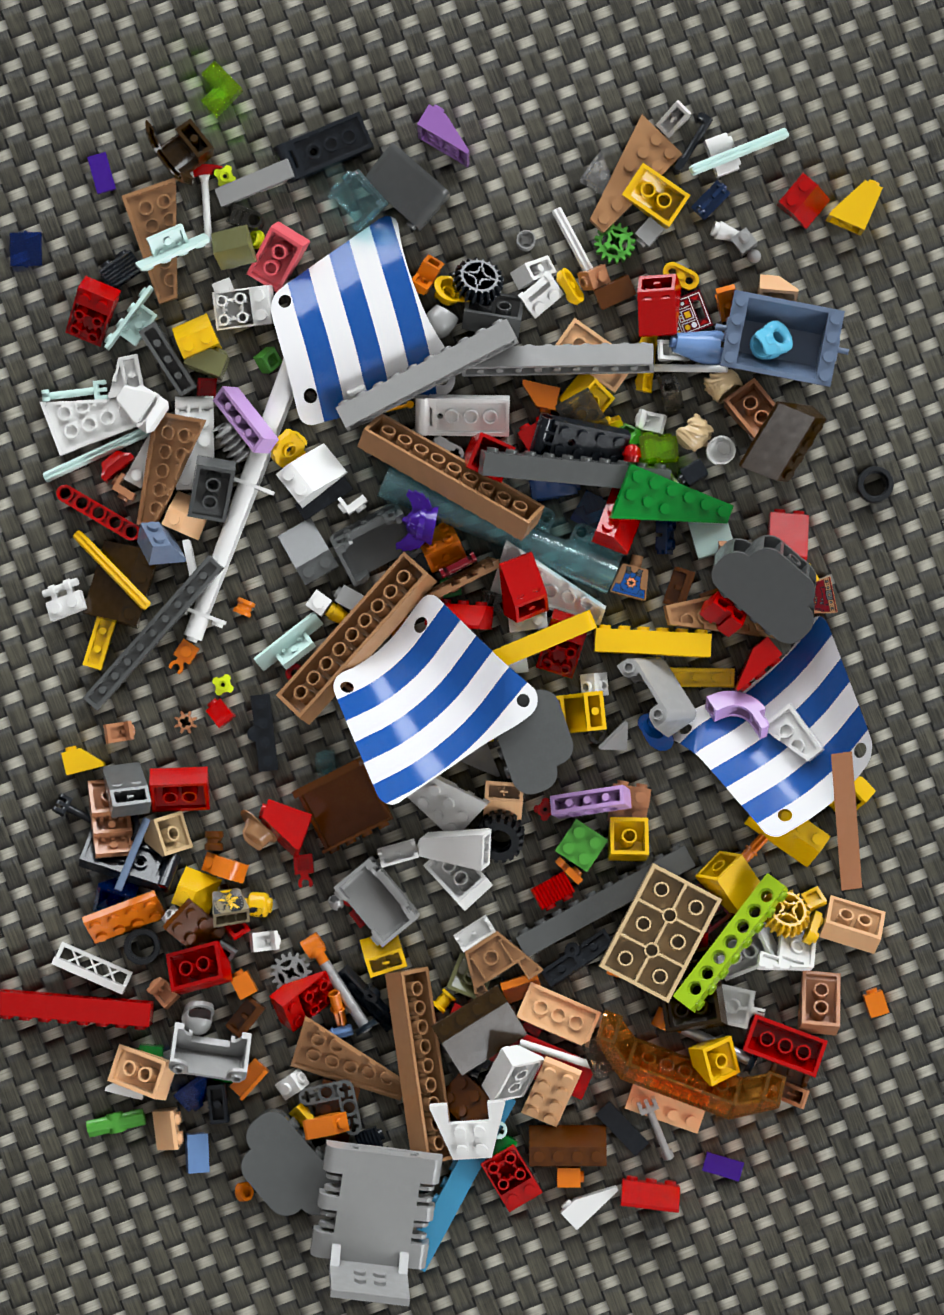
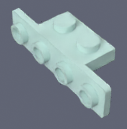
M180 223L146 238L152 256L142 259L135 264L140 271H149L155 265L170 262L171 258L184 256L194 248L204 247L206 243L210 242V238L205 233L188 239L184 227Z
M152 286L144 287L138 295L140 297L136 304L133 302L129 306L127 316L121 318L116 324V331L106 337L104 347L108 351L120 336L136 347L142 339L139 331L157 319L158 315L143 305L154 291Z
M315 612L310 613L255 656V662L265 671L279 660L287 670L316 647L309 636L320 628L323 622Z

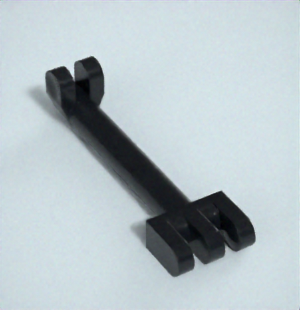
M700 112L697 116V121L701 123V126L673 169L675 175L681 173L686 162L713 121L711 117L703 112Z
M63 793L59 795L61 800H57L55 804L61 807V809L53 806V812L63 817L67 811L91 824L89 814L70 805L73 798Z

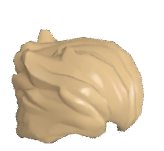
M728 369L727 373H710V378L705 377L703 383L706 387L704 391H707L713 400L719 404H722L725 398L743 386L739 375L732 369Z
M695 413L693 418L687 420V426L676 430L678 443L684 449L692 450L693 452H696L701 447H707L708 440H711V435L714 433L712 426L708 425L705 419H702L700 415Z

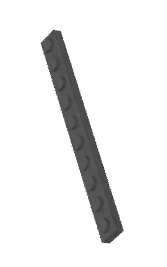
M208 555L86 693L83 699L96 711H99L221 573L224 567L211 555Z

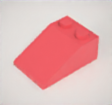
M276 222L266 234L256 254L257 262L251 264L247 275L263 285H273V291L277 293L286 284L303 257L310 240L281 222Z

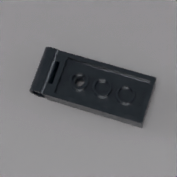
M356 112L285 143H281L275 146L273 150L278 162L284 159L289 160L295 176L287 180V183L291 184L374 150V145L360 112ZM312 150L317 151V154L314 156L310 153Z
M540 413L530 451H534L536 454H543L544 452L553 453L555 457H562V454L573 455V459L587 456L592 457L594 461H599V458L611 459V462L617 463L618 460H624L622 452L628 446L631 434L628 429Z
M91 828L78 866L118 879L127 856L95 858ZM141 843L126 882L150 890L167 893L170 890L181 857L176 853L162 857L152 847Z

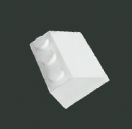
M519 1045L505 1046L499 1051L481 1086L490 1100L505 1099L506 1101L524 1097L544 1058Z

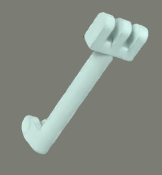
M106 380L93 381V387L57 392H50L49 389L41 390L42 402L94 395L95 400L108 399V395H100L101 392H107V387L99 388V385H105L107 382Z

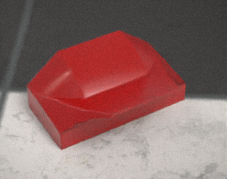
M115 451L101 463V478L106 483L135 460L134 455L131 452Z

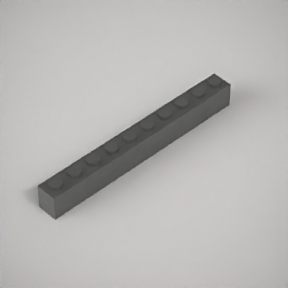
M487 447V450H481L478 473L483 476L621 488L630 464L624 460H618L617 463L611 462V459L599 458V461H594L592 457L587 456L573 459V455L562 454V457H555V454L546 452L543 453V456L536 455L534 451H525L524 454L517 453L518 450L506 449V452H500L499 448ZM636 462V466L671 479L672 470L666 468L665 464L655 463L654 466H647L648 463Z
M677 844L669 849L670 853L666 855L661 853L653 857V862L647 865L644 862L635 867L637 871L631 874L626 872L620 875V880L617 882L609 881L602 885V890L598 892L593 890L585 894L586 898L579 902L576 899L568 904L569 908L563 911L560 908L552 912V917L545 920L543 917L534 922V927L530 929L525 927L519 930L515 938L522 951L530 957L632 901L652 863L677 876L695 867L696 865L685 845L680 847Z

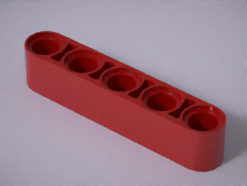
M68 485L59 486L56 496L60 501L131 542L137 541L139 527ZM64 489H69L71 492L70 497L67 499H63L61 496ZM80 499L87 500V506L83 509L78 507ZM98 508H102L104 511V515L101 518L94 516V512ZM114 518L120 519V525L117 528H112L111 520ZM131 527L137 530V534L133 538L127 535V531Z

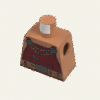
M830 576L816 581L814 614L838 612Z

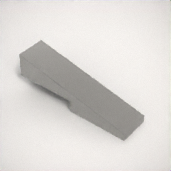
M284 159L215 189L221 207H229L295 176L289 160Z

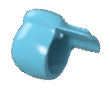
M778 320L767 323L763 328L756 331L750 340L752 353L755 357L762 360L775 359L781 354L787 353L793 346L792 336L788 328Z

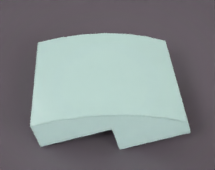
M688 522L698 560L714 556L719 550L718 541L733 539L728 523Z

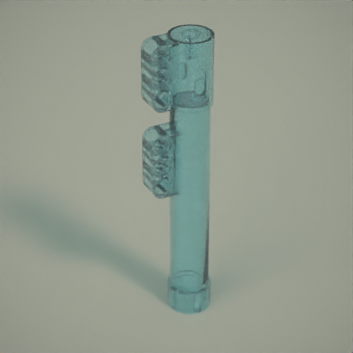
M392 466L389 467L377 496L397 506L400 504L412 509L411 502L406 496L407 491L411 490L413 492L416 490L420 494L423 493L426 498L429 497L432 507L439 506L437 521L503 549L507 540L525 553L531 551L536 560L554 570L557 574L603 594H607L610 585H612L623 557L622 553H616L612 549L591 542L596 528L587 524H577L573 529L570 539L567 540L549 533L555 520V513L547 507L544 508L541 517H549L550 522H543L540 517L538 524L521 541L455 502L448 500L441 494L432 491L420 482L413 480L408 475L399 472ZM577 531H582V532H584V533H585V537H582V538H581V537L577 536L576 532H577Z

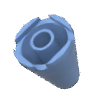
M719 330L680 332L670 337L669 347H671L672 352L702 365H719L723 353L721 341L725 342L723 340L724 333Z

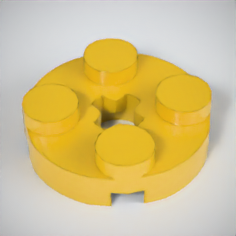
M286 429L278 436L279 440L270 451L272 460L278 466L284 468V466H287L290 462L306 453L304 449L305 445L307 446V441L299 432Z

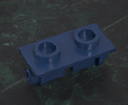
M717 180L691 208L705 221L731 193L727 190V186L724 183H720Z
M656 520V533H663L662 537H656L655 550H657V554L673 555V550H675L676 546L674 539L676 521Z

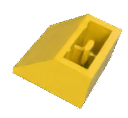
M398 935L384 947L381 945L377 946L372 941L371 936L360 940L370 978L408 966Z

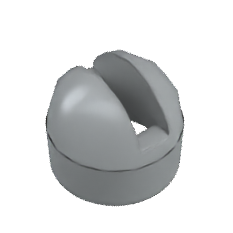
M335 895L329 897L328 902L333 910L338 911V908L342 909L344 907L343 900L340 901Z

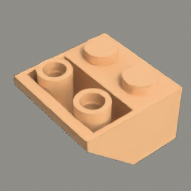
M485 781L484 798L490 802L484 808L483 816L485 814L489 815L491 811L497 813L498 810H502V813H506L507 810L510 811V815L515 814L517 815V820H521L523 792L519 791L513 782Z
M177 1107L153 1110L157 1150H178L184 1142L183 1130L180 1131L179 1128L180 1123H182L181 1111H177Z

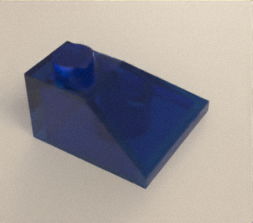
M113 878L100 882L97 886L92 911L97 912L137 897L140 886L125 881L122 891H117L114 888L118 879Z
M197 1076L174 1094V1097L188 1112L192 1109L197 1111L204 1105L202 1102L206 1099V1087L208 1086L209 1078Z

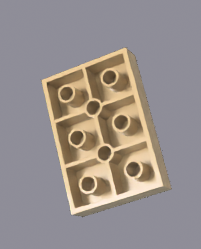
M652 863L608 946L599 967L669 1003L722 899Z

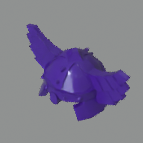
M408 490L406 493L411 502L412 511L402 519L408 533L402 540L396 543V550L401 549L402 552L418 550L424 543L431 546L439 506L432 507L429 497L426 498L423 493L420 494L416 490L413 492Z

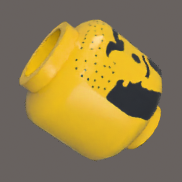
M251 892L248 898H245L251 917H266L268 913L272 912L273 899L269 897L268 893Z

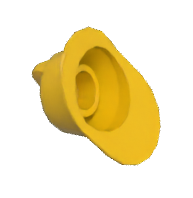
M439 276L434 281L436 290L434 298L447 306H452L457 302H465L464 297L459 298V293L454 292L452 276Z

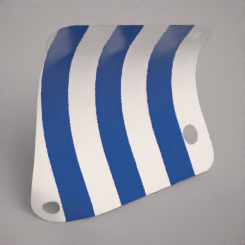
M391 216L378 219L277 291L271 303V314L289 375L300 420L307 425H315L340 418L336 407L339 406L338 404L341 401L349 399L347 390L364 384L368 391L373 388L374 384L380 381L386 382L393 374L398 372L401 374L407 371L410 365L415 363L418 365L424 362L426 357L430 355L435 356L445 348L422 307L406 263L398 223ZM283 295H288L291 298V304L286 308L281 307L278 303L279 298ZM455 376L450 378L447 384H439L420 395L448 394L455 384ZM308 388L314 389L317 393V399L313 403H308L304 399V392Z
M434 595L423 597L399 630L381 649L357 666L342 672L336 677L333 685L336 698L375 791L384 803L391 805L401 802L482 745L521 723L535 711L538 702L535 689L506 665ZM424 617L427 620V627L423 632L418 633L414 629V624L418 618ZM343 682H350L353 684L354 690L350 693L343 692L340 685ZM520 694L528 695L530 702L527 707L518 705L517 697Z
M821 616L814 617L812 629L793 645L779 663L758 680L751 683L752 685L743 693L756 698L766 708L764 717L767 720L789 703L792 704L824 748L822 753L809 762L769 733H767V737L760 739L752 726L743 718L729 716L714 722L705 709V704L695 708L696 717L689 723L692 726L689 733L681 734L679 730L673 734L674 741L695 753L766 834L774 837H780L818 814L834 801L831 754L852 751L854 781L866 768L871 758L872 740L829 625ZM858 743L866 745V753L861 758H857L854 754V749ZM782 809L790 810L792 818L789 821H781L778 818V812Z

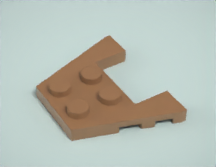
M498 931L465 951L476 997L488 991L485 983L517 963L528 980L544 971L541 966Z

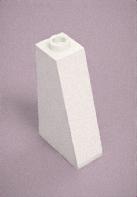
M490 828L428 832L418 841L420 857L479 871L490 865Z

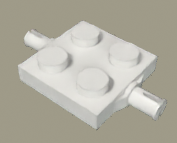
M722 984L728 1025L749 1029L750 1019L753 1014L765 1016V1013L761 1012H765L766 1009L755 1007L756 991Z

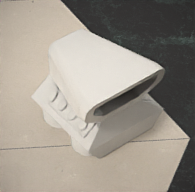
M126 385L116 398V402L122 408L120 416L145 433L153 432L169 409L167 400L143 385L137 388Z

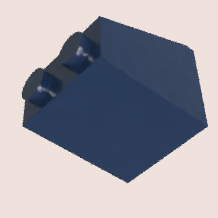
M529 480L531 498L535 501L578 495V490H581L578 484Z

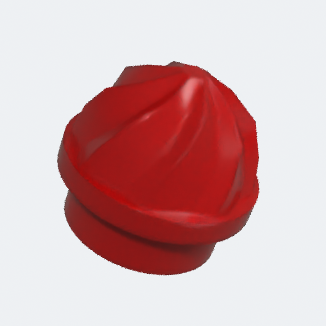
M635 444L626 446L624 452H622L624 461L639 462V458L642 456L640 448Z

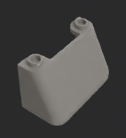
M660 657L626 659L617 665L622 675L630 678L633 683L641 681L648 686L658 703L649 712L650 721L666 737L669 738L695 719L696 710L664 659Z
M373 856L369 857L333 887L335 889V896L340 901L348 902L370 928L372 933L371 939L377 946L381 945L384 947L420 916L416 907Z
M175 1022L169 1059V1069L173 1073L222 1079L234 1083H239L246 1079L252 1033L242 1032L240 1038L235 1039V1036H231V1040L228 1041L193 1035V1030L189 1029V1032L185 1030V1023Z

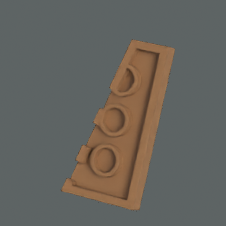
M488 556L434 586L425 596L434 595L441 600L443 595L453 593L460 587L498 569L500 562L498 559Z

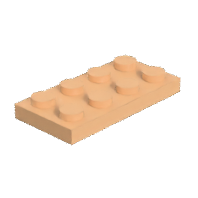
M574 318L555 345L611 343ZM590 374L613 393H616L628 376V374Z
M530 982L516 1016L521 1021L587 1048L601 1012Z
M546 1056L521 1113L557 1127L582 1070Z
M636 1072L624 1108L640 1114L636 1103L640 1101L642 1108H645L644 1099H647L649 1105H652L651 1096H654L659 1106V1109L654 1111L657 1120L698 1134L710 1097Z

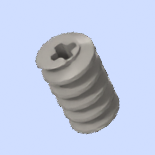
M229 421L218 425L212 430V432H219L215 436L216 439L222 438L219 445H226L222 449L223 452H230L226 458L233 457L232 461L238 463L250 452V449L245 447V441H241L242 437Z

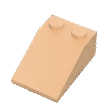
M119 1044L107 1081L153 1099L166 1100L175 1073L169 1069L168 1059Z

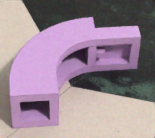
M721 691L706 697L705 709L714 722L725 717L737 716L745 719L760 739L767 737L769 722L764 717L766 708L756 698L738 691Z

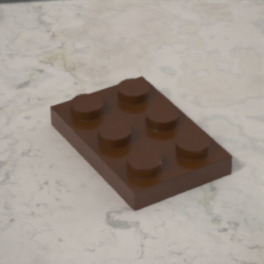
M190 898L162 926L187 948L218 941L226 933L223 926L214 928L213 917Z
M459 1072L446 1088L449 1111L459 1121L489 1119L487 1101L490 1099L485 1090L467 1073L461 1075Z
M323 1078L322 1084L334 1081ZM343 1083V1086L340 1088V1091L345 1093V1097H341L342 1101L347 1098L353 1099V1095L348 1096V1090L351 1087L347 1086L346 1083ZM354 1086L355 1094H356V1098H357V1102H358V1097H359V1093H360V1088ZM324 1087L321 1089V1095L328 1098L332 1095V1091L329 1087ZM339 1100L318 1103L315 1117L341 1112ZM352 1102L344 1104L346 1112L351 1113L354 1111L355 1106ZM353 1115V1116H347V1119L350 1118V1121H351V1124L349 1125V1129L352 1128V1123H353V1117H354V1115ZM347 1132L321 1138L348 1142L350 1135Z

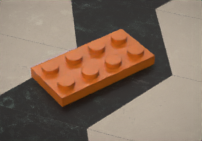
M155 890L84 916L82 920L96 944L133 929L141 928L149 923L159 921L166 911Z

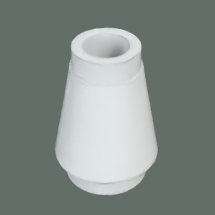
M715 221L710 235L714 236V239L731 241L730 239L740 231L722 221Z

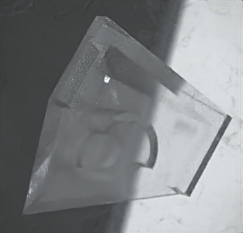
M602 151L593 159L580 180L582 184L602 196L611 178Z

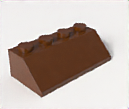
M529 1125V1166H607L606 1125H557V1127L552 1125Z

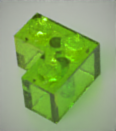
M213 61L201 73L202 78L213 88L201 102L217 118L243 93V90L216 61Z
M653 432L642 433V436H639L640 462L654 465L655 463L663 464L679 461L676 436L668 433L658 437V434Z

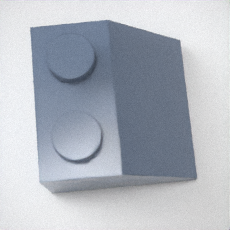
M160 522L140 523L137 542L149 565L186 561L174 535Z

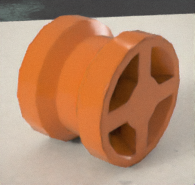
M238 597V604L233 608V611L250 618L251 610L256 604Z

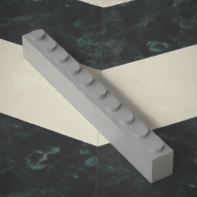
M507 318L495 321L492 324L493 326L487 329H479L475 332L476 335L470 338L464 337L460 339L457 345L443 348L441 353L426 357L424 362L418 365L416 363L410 365L407 371L401 374L400 372L393 374L389 380L384 383L380 381L374 384L373 388L368 391H360L355 395V398L341 401L336 410L347 431L353 430L518 344V339Z
M623 342L620 344L602 343L594 345L584 343L582 345L545 344L543 346H534L527 344L524 346H512L462 372V376L654 373L653 343L647 342L639 344Z

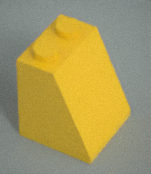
M865 180L829 213L825 221L861 236L883 187H880V184L874 180Z
M207 313L172 328L176 343L184 360L207 349L215 350V347L222 349Z
M719 851L695 875L696 879L711 894L722 899L720 904L729 913L734 914L738 912L760 883V880L742 854Z

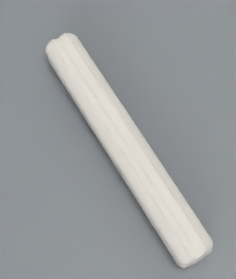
M562 208L554 209L552 214L582 270L592 269L593 266Z

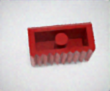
M564 871L530 889L541 910L546 909V911L556 907L555 902L561 899L563 902L573 897L572 893L575 892Z

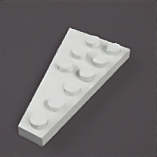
M116 399L40 402L60 456L136 428V426L120 416L122 408L116 402Z
M506 540L500 563L523 555L525 552ZM535 559L547 592L549 610L554 611L555 608L574 615L590 610L595 623L600 625L606 606ZM498 568L491 591L502 594Z
M440 775L408 796L443 831L464 830L490 802L485 798L482 800L469 790L465 791L459 788L457 784Z

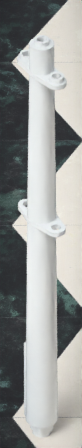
M284 358L262 416L263 420L277 437L280 435L294 398ZM250 449L240 479L234 477V482L238 483L227 513L226 523L223 524L212 555L224 569L198 597L194 608H189L184 613L187 615L188 612H191L184 635H187L186 639L195 643L198 640L202 641L209 620H212V625L220 628L226 625V621L210 616V613L257 492L261 491L272 496L275 494L274 491L260 486L271 458V452L253 453Z

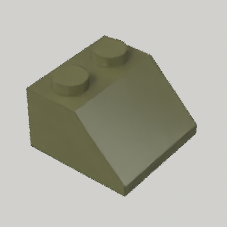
M215 347V350L207 349L185 359L184 365L186 368L222 381L230 359L225 350Z

